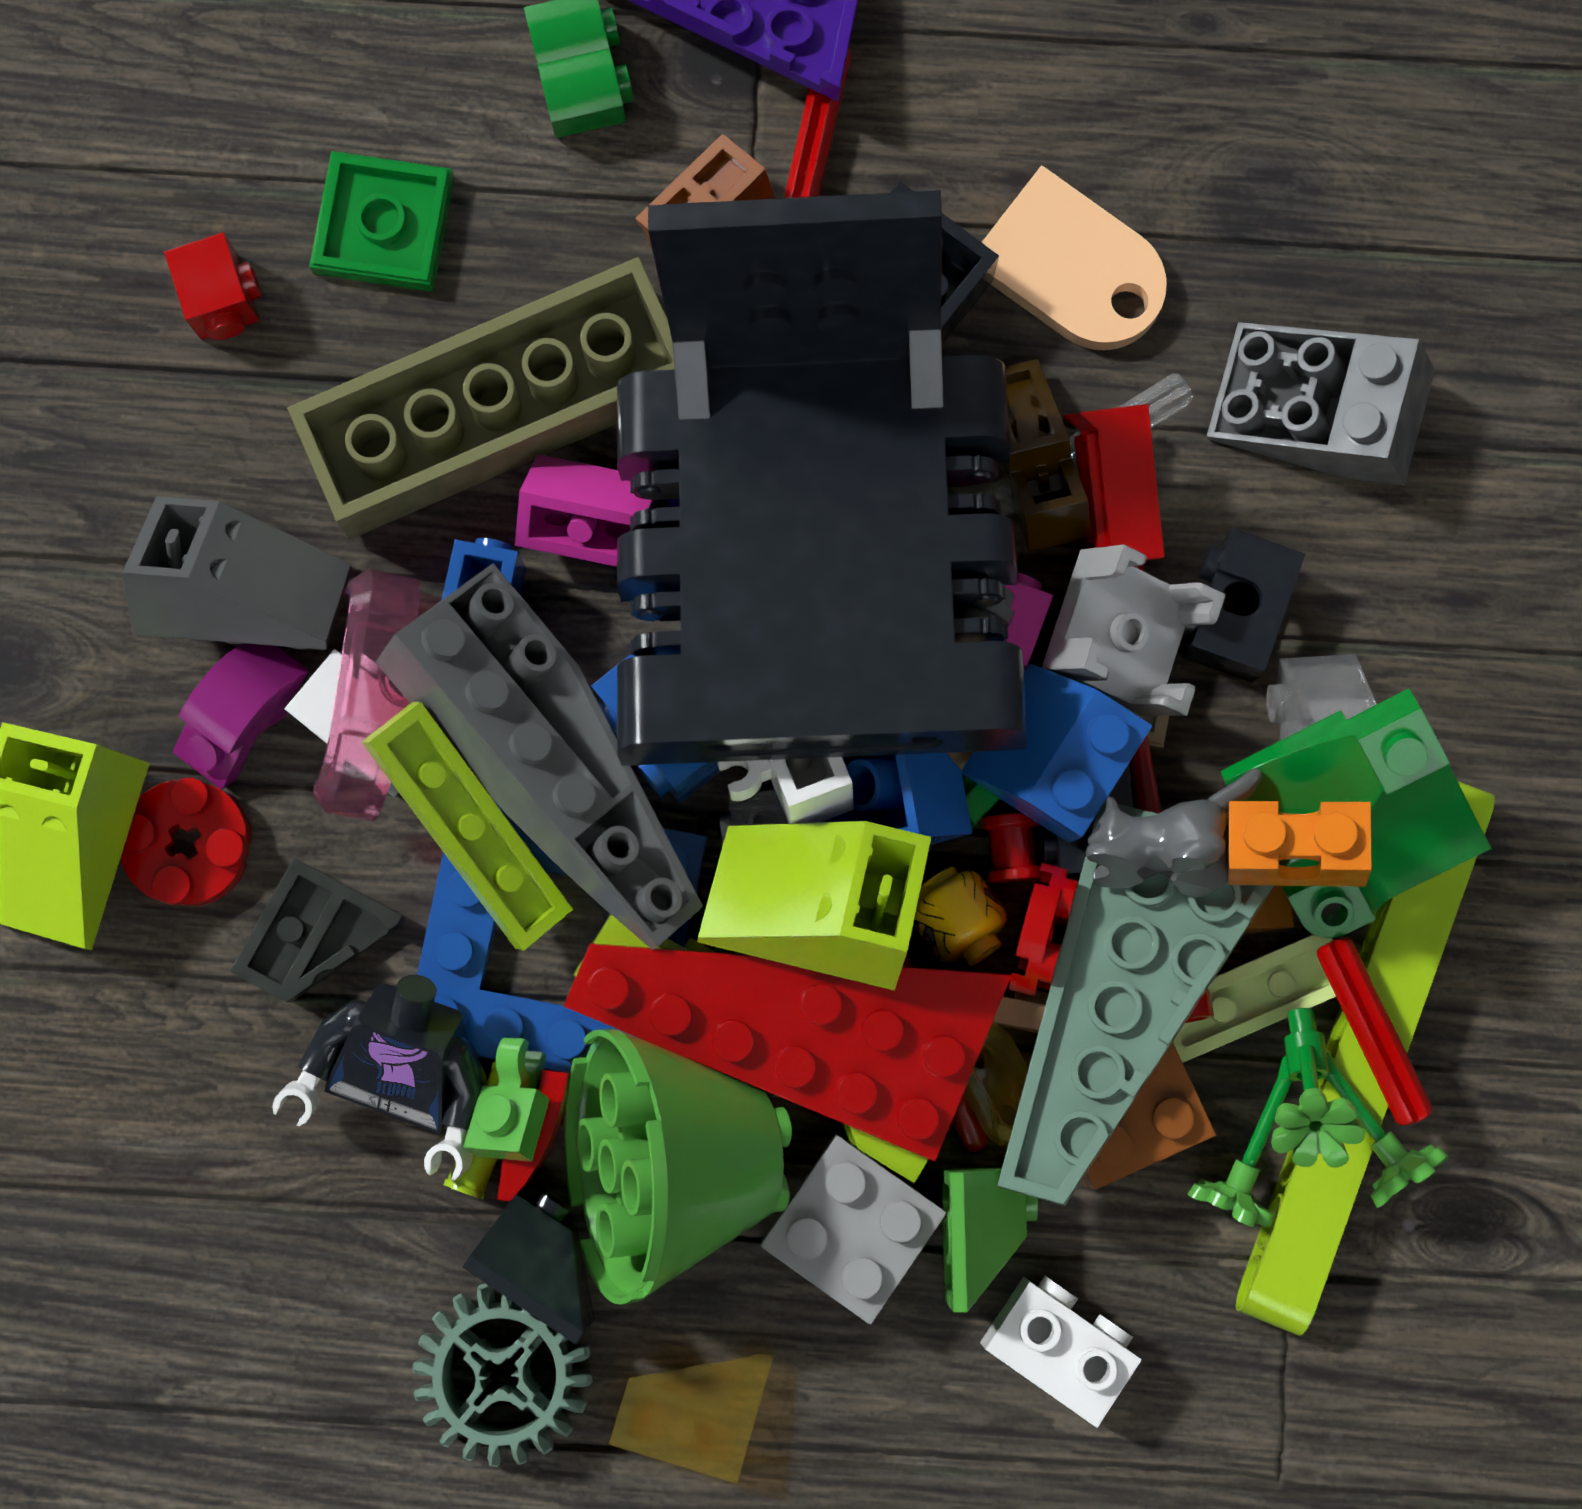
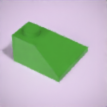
M1002 1167L941 1168L942 1210L946 1212L942 1219L944 1300L953 1312H968L1026 1239L1027 1221H1037L1038 1198L997 1186Z

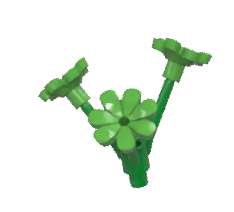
M1296 1008L1288 1012L1290 1034L1284 1037L1286 1056L1282 1058L1277 1080L1243 1160H1235L1226 1182L1212 1183L1208 1180L1200 1179L1198 1183H1194L1187 1195L1198 1201L1209 1202L1223 1210H1232L1233 1218L1246 1226L1254 1227L1256 1223L1271 1227L1274 1213L1260 1206L1255 1196L1251 1194V1191L1260 1172V1169L1255 1167L1259 1160L1275 1122L1280 1126L1273 1131L1272 1148L1277 1153H1286L1293 1149L1292 1160L1296 1165L1302 1167L1312 1166L1317 1160L1318 1154H1322L1324 1161L1332 1168L1343 1166L1349 1160L1344 1143H1361L1365 1137V1129L1375 1141L1370 1147L1385 1165L1381 1178L1372 1185L1375 1191L1370 1196L1376 1208L1386 1204L1392 1195L1408 1185L1409 1180H1412L1414 1183H1420L1429 1178L1436 1171L1434 1168L1446 1162L1449 1155L1440 1147L1435 1148L1432 1144L1420 1151L1410 1150L1407 1152L1392 1131L1385 1133L1341 1074L1331 1054L1326 1052L1324 1034L1316 1029L1314 1010L1311 1008ZM1318 1079H1328L1341 1098L1327 1102L1325 1094L1319 1089ZM1294 1081L1303 1082L1304 1092L1299 1098V1106L1283 1103L1290 1085Z

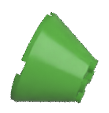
M598 1029L591 1031L584 1037V1043L592 1045L586 1057L573 1059L570 1070L568 1096L564 1114L565 1170L570 1207L583 1206L590 1239L579 1241L587 1269L603 1296L614 1304L623 1305L640 1302L771 1213L786 1210L789 1203V1188L786 1177L783 1174V1148L788 1147L790 1144L792 1128L787 1110L784 1107L773 1108L764 1090L617 1029Z

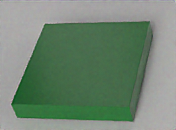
M331 151L309 264L312 273L321 276L434 292L455 178L452 169Z

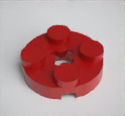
M192 777L169 780L150 788L139 797L122 851L121 862L131 882L146 896L173 906L207 905L229 893L243 877L248 865L245 864V861L249 854V843L252 844L251 826L243 808L224 790ZM180 828L187 832L197 828L201 834V837L194 843L198 853L191 859L182 853L172 854L171 846L175 842L173 835Z
M1046 863L1041 865L1040 882L1047 883L1049 886L1035 883L1016 956L1020 957L1018 969L1026 970L1025 976L1012 973L1009 990L1035 997L1038 988L1050 990L1061 950L1060 944L1052 943L1056 925L1067 928L1078 886V881L1068 879L1069 869Z

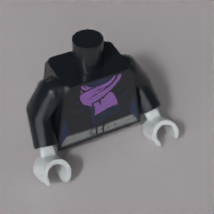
M408 975L398 981L397 988L388 984L377 985L367 1002L362 1000L350 1001L325 1018L320 1023L297 1066L303 1070L297 1081L287 1084L274 1099L272 1108L273 1113L276 1115L281 1110L288 1095L300 1097L305 1103V1113L299 1119L296 1126L303 1125L318 1107L319 1095L316 1087L320 1079L326 1081L324 1089L326 1093L434 1133L441 1134L445 1125H447L445 1139L427 1152L424 1159V1167L428 1175L437 1172L442 1161V1151H447L454 1156L456 1161V1168L452 1176V1181L463 1175L473 1162V1154L463 1148L477 1099L482 1086L486 1084V1074L473 1044L465 1039V1017L459 1010L434 1002L437 989L430 979L420 975Z

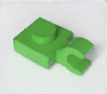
M503 1037L499 1043L496 1052V1070L499 1076L498 1086H482L463 1148L476 1157L530 1162L533 1160L550 1099L536 1089L537 1083L541 1078V1072L545 1068L546 1054L543 1052L527 1051L529 1041L526 1039Z

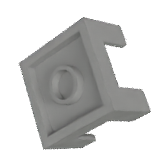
M1124 544L1080 549L1042 668L1095 688L1126 709L1142 716H1187L1195 692V686L1189 683L1167 684L1185 626L1215 624L1226 594L1203 583L1170 585L1133 567L1145 564L1147 556Z

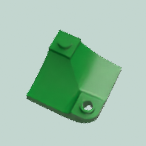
M1409 688L1347 720L1342 710H1339L1220 771L1225 784L1228 786L1249 770L1260 769L1263 773V779L1253 795L1245 801H1278V811L1283 813L1307 814L1317 812L1321 802H1371L1372 871L1366 887L1282 886L1303 926L1310 933L1318 937H1340L1375 921L1378 909L1387 900L1492 849L1453 773L1449 760L1422 708ZM1292 859L1288 867H1309L1318 865L1319 862L1311 859ZM1331 903L1342 904L1331 913H1322V910Z

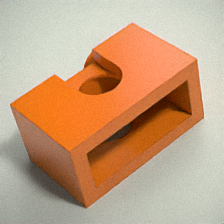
M1229 801L1228 885L1366 887L1372 871L1371 802H1321L1317 812L1289 814L1278 811V801ZM1285 859H1311L1318 861L1319 864L1309 867H1288L1279 865V861Z

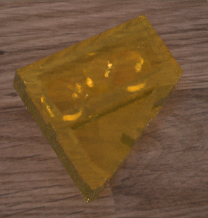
M763 1353L746 1358L629 1378L609 1445L737 1484L773 1356Z

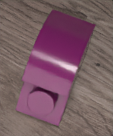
M247 643L238 645L208 671L188 697L178 715L186 724L172 753L223 790L237 780L258 735L287 716L288 712L284 708L299 692L309 670L277 646Z

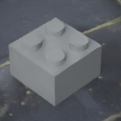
M835 1134L789 1200L786 1210L780 1213L766 1233L760 1246L871 1325L946 1212Z

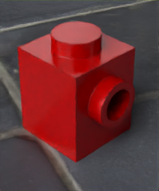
M224 232L164 251L185 320L201 340L206 338L212 340L229 339L242 333L246 325L260 321L253 302L254 299L262 297V291L250 261L240 262L238 253Z

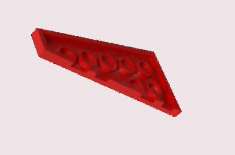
M590 943L563 1007L932 1161H936L1011 975L902 967L894 991L751 955L655 948L652 950L650 947Z

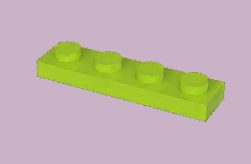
M422 702L410 703L362 741L367 751L515 949L525 951L573 910Z

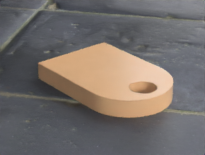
M1042 165L982 241L984 245L999 255L991 285L1064 338L1081 347L1094 350H1112L1127 346L1138 340L1151 328L1162 308L1166 295V273L1163 263L1153 246L1141 235ZM1124 291L1135 293L1142 299L1145 312L1133 319L1121 317L1113 309L1111 298L1117 293Z

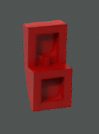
M542 1070L539 1091L550 1100L533 1160L530 1162L503 1159L497 1200L511 1201L516 1194L524 1192L544 1164L555 1143L564 1119L570 1073Z

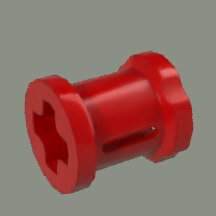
M1023 813L982 818V829L988 831L990 837L992 870L987 873L988 883H1011L1040 879L1041 867L1036 864L1033 828L1039 824Z

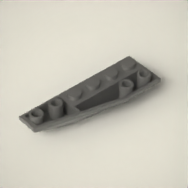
M494 563L393 636L376 660V664L409 703L422 702L498 806L552 861L613 917L654 950L703 907L631 766H621L617 756V739L579 665Z

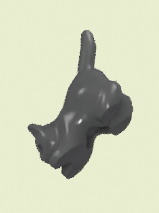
M1251 769L1233 783L1210 796L1207 800L1181 802L1157 815L1141 818L1130 816L1123 812L1115 798L1108 797L1106 799L1105 812L1098 820L1094 832L1089 836V846L1086 850L1087 859L1100 864L1094 871V883L1101 887L1114 889L1130 888L1140 884L1149 877L1163 874L1170 879L1172 884L1177 886L1178 891L1183 895L1203 897L1216 891L1228 880V860L1226 854L1229 832L1227 815L1229 801H1245L1250 798L1261 783L1263 773L1260 769Z

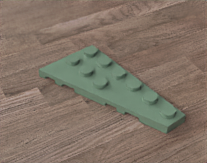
M1106 801L1103 803V805L1097 813L1092 833L1095 830L1098 820L1103 816L1105 812ZM1119 804L1122 811L1130 816L1141 818L1157 815V813ZM1085 857L997 1186L1066 1206L1275 885H1228L1227 880L1216 891L1203 897H1193L1181 894L1177 886L1172 884L1167 876L1157 874L1133 887L1114 889L1101 887L1094 883V871L1100 864L1091 862ZM1292 859L1281 860L1279 865L1288 866Z

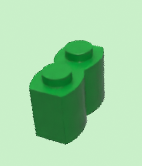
M553 0L524 7L555 138L625 123L623 104L634 102L626 64L614 67L609 48L620 45L612 7L600 10L598 0Z

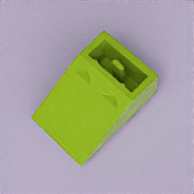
M2 722L0 728L1 925L92 951L149 768V762L97 744Z
M868 821L728 826L697 942L895 991L908 951L931 837Z

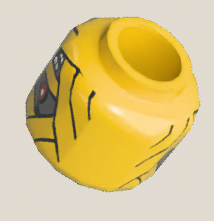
M950 867L933 876L921 886L913 925L940 961L952 963L965 958L968 964L973 966L990 956L1002 945L996 935L1004 927L1007 921V913L979 874L974 871L959 873L955 867Z

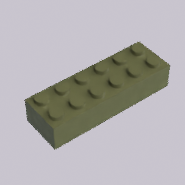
M636 257L289 406L287 409L333 516L351 540L535 460L537 454L547 455L616 425L618 381L622 377L634 372L675 370L673 343L667 317L639 257Z

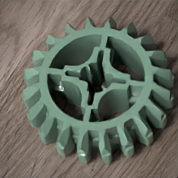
M484 1283L477 1288L479 1307L476 1308L470 1297L465 1293H460L453 1298V1305L460 1319L457 1320L444 1310L438 1311L433 1316L432 1320L435 1326L444 1334V1337L432 1333H425L420 1337L419 1345L424 1350L435 1354V1359L425 1358L413 1363V1373L420 1376H432V1383L417 1388L414 1391V1397L416 1401L436 1399L438 1406L423 1417V1421L426 1426H432L443 1417L447 1420L451 1427L442 1434L440 1443L443 1446L449 1447L462 1434L468 1438L463 1449L462 1457L464 1459L472 1461L479 1452L481 1444L489 1445L487 1456L489 1465L498 1467L505 1454V1445H510L513 1459L520 1465L526 1463L529 1459V1439L532 1440L537 1450L542 1454H547L553 1449V1439L547 1429L548 1426L565 1437L572 1432L574 1425L570 1418L561 1410L566 1409L574 1413L584 1412L588 1403L587 1400L581 1395L572 1392L571 1387L590 1386L593 1382V1373L587 1370L573 1369V1363L589 1358L592 1351L589 1345H579L570 1348L567 1338L504 1295H502L501 1301L496 1302L494 1289ZM495 1318L511 1319L529 1326L515 1343L506 1346L497 1345L486 1336L480 1339L469 1329L479 1322ZM543 1340L551 1350L556 1367V1385L551 1400L540 1391L542 1386L532 1376L530 1369L531 1357ZM456 1347L466 1354L463 1359L474 1370L476 1377L475 1388L464 1405L455 1391L452 1380V1361ZM523 1347L524 1353L515 1362L518 1369L511 1375L519 1377L517 1386L507 1381L501 1387L497 1386L486 1398L483 1397V1392L492 1382L489 1376L495 1371L488 1368L489 1361L491 1360L499 1365L506 1358L510 1359ZM498 1401L511 1402L521 1410L528 1408L537 1416L526 1423L513 1426L494 1425L479 1419L488 1406Z

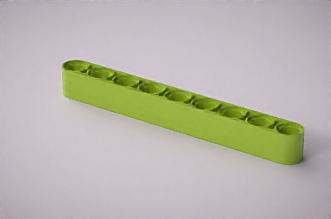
M1458 781L1485 834L1494 809L1495 796ZM1477 856L1387 900L1378 909L1376 920L1370 923L1359 955L1406 1053L1411 1044ZM1340 1006L1326 1045V1052L1331 1054L1341 1074L1381 1126L1388 1104ZM1318 1079L1319 1089L1325 1094L1327 1102L1341 1098L1328 1079ZM1365 1129V1137L1361 1143H1344L1349 1160L1346 1164L1337 1168L1328 1166L1322 1154H1318L1317 1160L1312 1166L1302 1167L1293 1162V1149L1287 1153L1267 1210L1274 1213L1271 1227L1264 1225L1260 1227L1237 1293L1236 1310L1238 1312L1298 1336L1303 1335L1307 1330L1316 1311L1373 1151L1370 1145L1375 1141Z

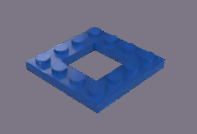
M498 806L546 873L570 877ZM663 828L697 894L708 840L707 836ZM443 852L417 975L424 976L435 984L437 993L434 1002L459 1010L465 1017V1039L473 1044L478 1056L496 1059V1052L503 1037L522 1038L529 1041L527 1051L543 1052L546 1054L544 1069L570 1073L573 1059L586 1057L592 1045L584 1043V1037L588 1033L598 1029L616 1028L563 1007V1005L483 990L497 923ZM692 917L671 934L668 939L684 947L688 941Z

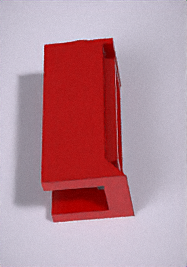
M1149 404L1062 415L1081 433V435L1074 436L1078 476L1089 501L1091 537L1085 538L1086 549L1124 544L1146 555V560L1164 558ZM1144 564L1139 566H1133L1145 572Z

